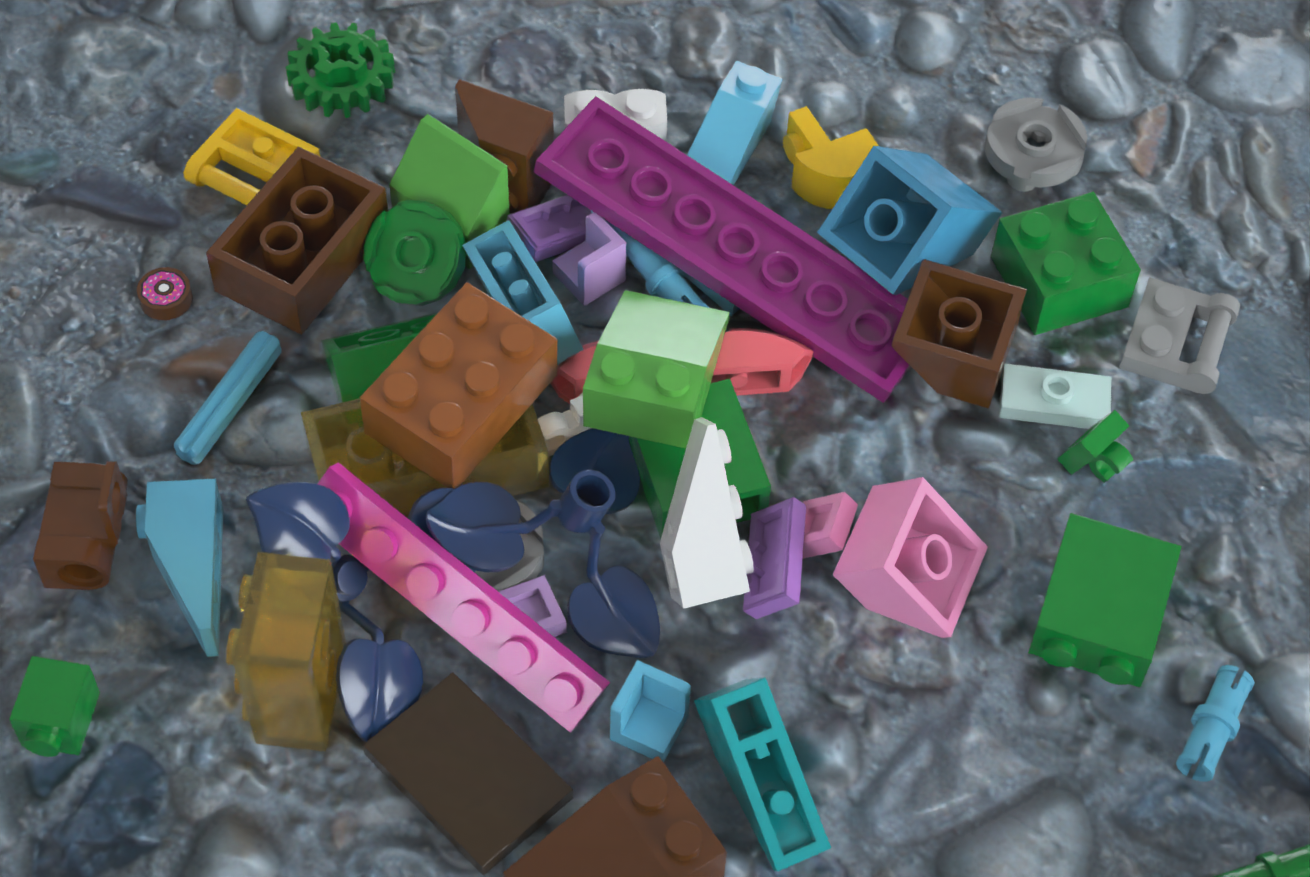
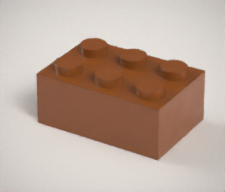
M466 282L362 394L360 404L364 433L445 487L456 489L557 376L558 339Z

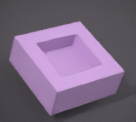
M545 575L499 591L500 594L553 637L567 633L565 617Z

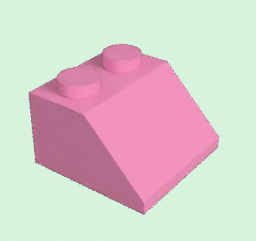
M923 477L872 486L833 576L867 610L935 636L948 638L952 636L988 546Z

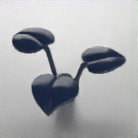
M591 428L571 437L560 445L551 458L549 476L553 487L563 495L559 500H552L546 509L529 521L519 523L521 510L516 499L501 486L490 482L464 484L452 490L441 502L427 511L426 524L434 540L468 568L487 573L508 570L517 565L524 555V543L520 534L532 532L553 516H558L561 524L571 532H588L590 543L586 575L590 582L578 585L569 596L568 618L571 627L584 643L600 652L636 658H649L656 653L660 640V621L654 597L644 580L625 566H613L601 576L598 572L601 536L605 532V526L601 520L605 514L617 513L629 507L639 491V471L630 446L629 436Z
M307 482L280 483L253 492L246 497V501L255 520L261 549L270 567L286 580L293 582L303 581L306 590L313 597L333 600L332 608L334 611L343 612L371 637V640L357 638L345 644L336 667L337 690L345 715L355 733L364 742H367L418 701L423 685L421 662L415 650L405 641L393 639L384 642L382 630L349 604L350 600L359 596L364 590L368 580L367 571L370 569L353 555L341 554L340 550L336 547L346 537L350 528V516L341 498L325 486ZM452 488L433 489L421 495L413 504L408 515V519L432 539L434 538L426 524V513L454 490Z

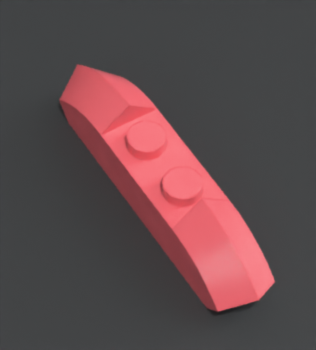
M729 328V331L725 332L711 383L730 379L737 396L789 392L804 375L813 358V350L778 333L750 328ZM598 341L583 345L584 350L557 365V376L552 380L551 385L558 396L569 404L570 400L577 398L583 392V386Z

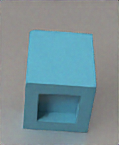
M637 660L611 706L610 740L651 759L659 756L664 763L689 717L691 685Z

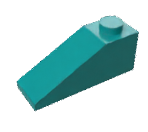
M766 677L745 679L694 700L714 755L773 870L778 872L831 849Z

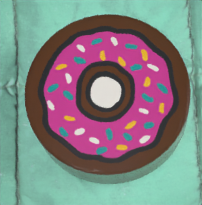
M171 267L153 269L146 273L137 285V296L141 309L147 316L153 319H175L183 315L192 304L193 294L189 279L178 269Z

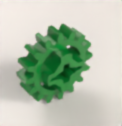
M334 22L331 23L330 32L323 33L315 27L312 29L313 39L308 40L299 37L296 40L298 51H288L289 65L286 66L288 85L292 87L293 98L296 101L305 99L306 110L310 112L318 106H322L324 117L329 118L335 109L342 110L345 118H350L352 108L359 107L367 113L370 111L369 101L371 99L383 103L386 100L385 89H393L394 87L393 74L395 73L393 53H389L388 41L386 39L376 41L375 30L372 28L360 34L358 33L357 23H351L346 31L340 30L338 24ZM368 62L373 66L372 70L367 69ZM311 69L315 71L313 78L309 75Z

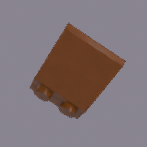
M657 756L603 788L503 872V877H724L727 851L661 758Z

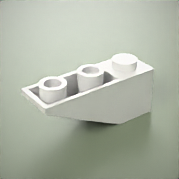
M703 417L694 419L660 541L671 598L682 608L750 592L747 574L754 571L749 546L746 540H739L735 519L742 518L740 497L734 485L728 486L724 464L731 462L729 442L723 429L717 430L715 423Z

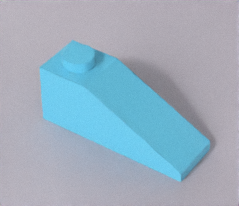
M736 61L719 87L687 156L734 185L771 123L783 79L766 73L758 67Z
M216 479L147 482L146 504L137 505L136 508L138 538H147L153 560L206 656H219L223 505Z

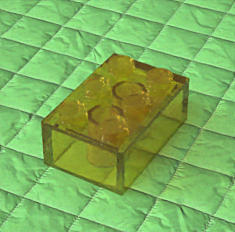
M258 552L253 575L245 574L241 581L239 608L240 611H244L240 629H231L226 649L227 664L235 667V693L242 694L243 696L242 718L244 721H250L256 744L326 751L338 695L336 667L339 656L346 644L331 560Z

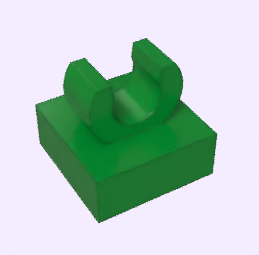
M1113 410L1091 426L1057 460L1071 475L1089 463L1093 474L1105 483L1115 473H1120L1134 460L1130 452L1123 445L1114 441L1129 427V424L1116 410Z

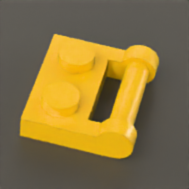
M236 108L190 157L184 168V179L198 187L207 185L248 205L260 189L216 168L215 166L221 160L267 183L298 146L320 156V150Z

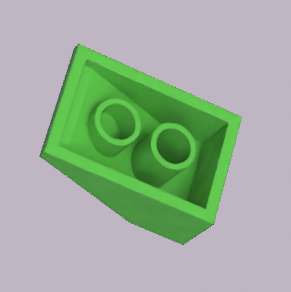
M624 290L597 343L583 386V426L686 448L694 419L701 418L730 312Z

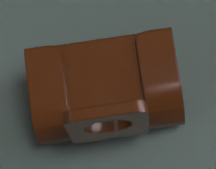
M107 461L106 465L54 462L39 538L33 557L44 588L94 590L105 587L110 580L115 548L119 542L122 526L121 520L127 500L128 479L120 471L117 461Z

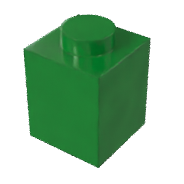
M36 656L31 657L9 718L21 746H24L34 754L45 757L57 756L59 752L80 755L100 695L90 665Z

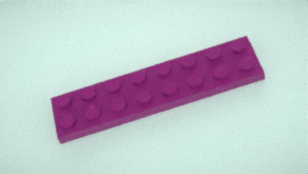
M597 96L586 105L536 160L535 174L776 333L791 338L812 349V356L881 402L884 403L910 369L911 366L892 347L893 338L908 301L906 297L901 294L893 295L860 267Z

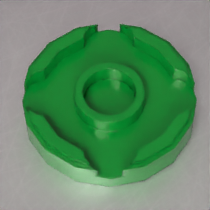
M405 200L399 202L397 206L392 207L389 211H383L374 220L365 238L363 259L366 271L370 272L371 278L375 282L373 285L380 294L396 303L424 306L441 300L456 287L465 269L467 253L463 244L466 241L461 226L452 214L445 209L428 201Z

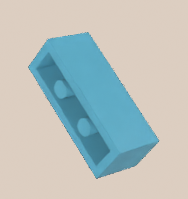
M509 220L463 244L488 295L558 339L557 365L584 350L560 301Z

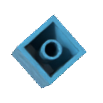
M873 146L817 233L890 293L898 295L913 287L923 259L951 267L974 255L1002 212L928 154Z

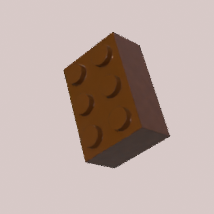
M298 146L206 252L214 291L302 335L364 260L365 238L374 220L383 211H388L386 188Z

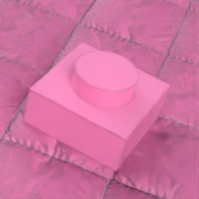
M846 492L803 501V504L806 505L803 559L842 551L849 537L858 504Z

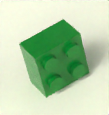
M1094 191L999 218L991 259L1005 283L1027 289L1021 312L1034 335L1129 308L1141 269Z

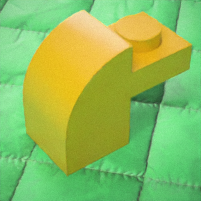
M807 106L789 112L787 135L783 137V146L789 161L794 164L791 188L808 203L825 209H833L872 147L879 145L867 128L830 141Z

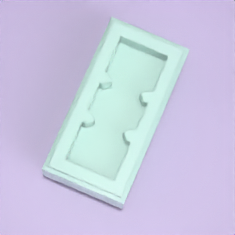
M1004 363L1001 376L999 418L1089 429L1111 413L1112 376Z

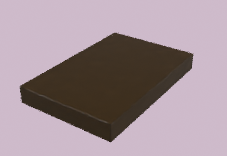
M454 672L363 745L364 754L483 876L573 799V789Z

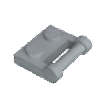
M1149 277L1119 368L1196 393L1208 394L1216 389L1220 373L1216 367L1229 325L1234 324L1237 320L1240 310L1239 301L1229 294L1218 293L1209 296ZM1192 317L1207 321L1196 361L1192 363L1180 361L1179 358Z

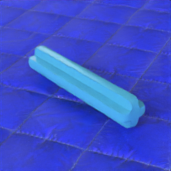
M259 331L252 337L174 442L176 455L181 460L187 461L192 465H197L203 461L281 354L280 340L276 336L270 335L265 331Z

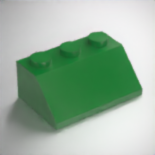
M438 312L321 340L340 408L346 419L356 417L357 423H363L360 404L362 394Z

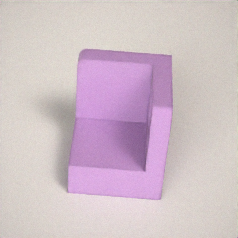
M594 212L585 217L586 240L552 261L553 274L584 306L626 281V241L601 216Z

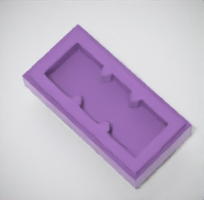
M565 195L509 214L506 221L509 220L534 261L538 262L569 251L586 240L585 217L591 214V210L569 195Z
M795 497L751 514L749 549L752 555L754 571L747 574L750 592L744 593L743 612L755 619L797 605L800 602L806 505Z

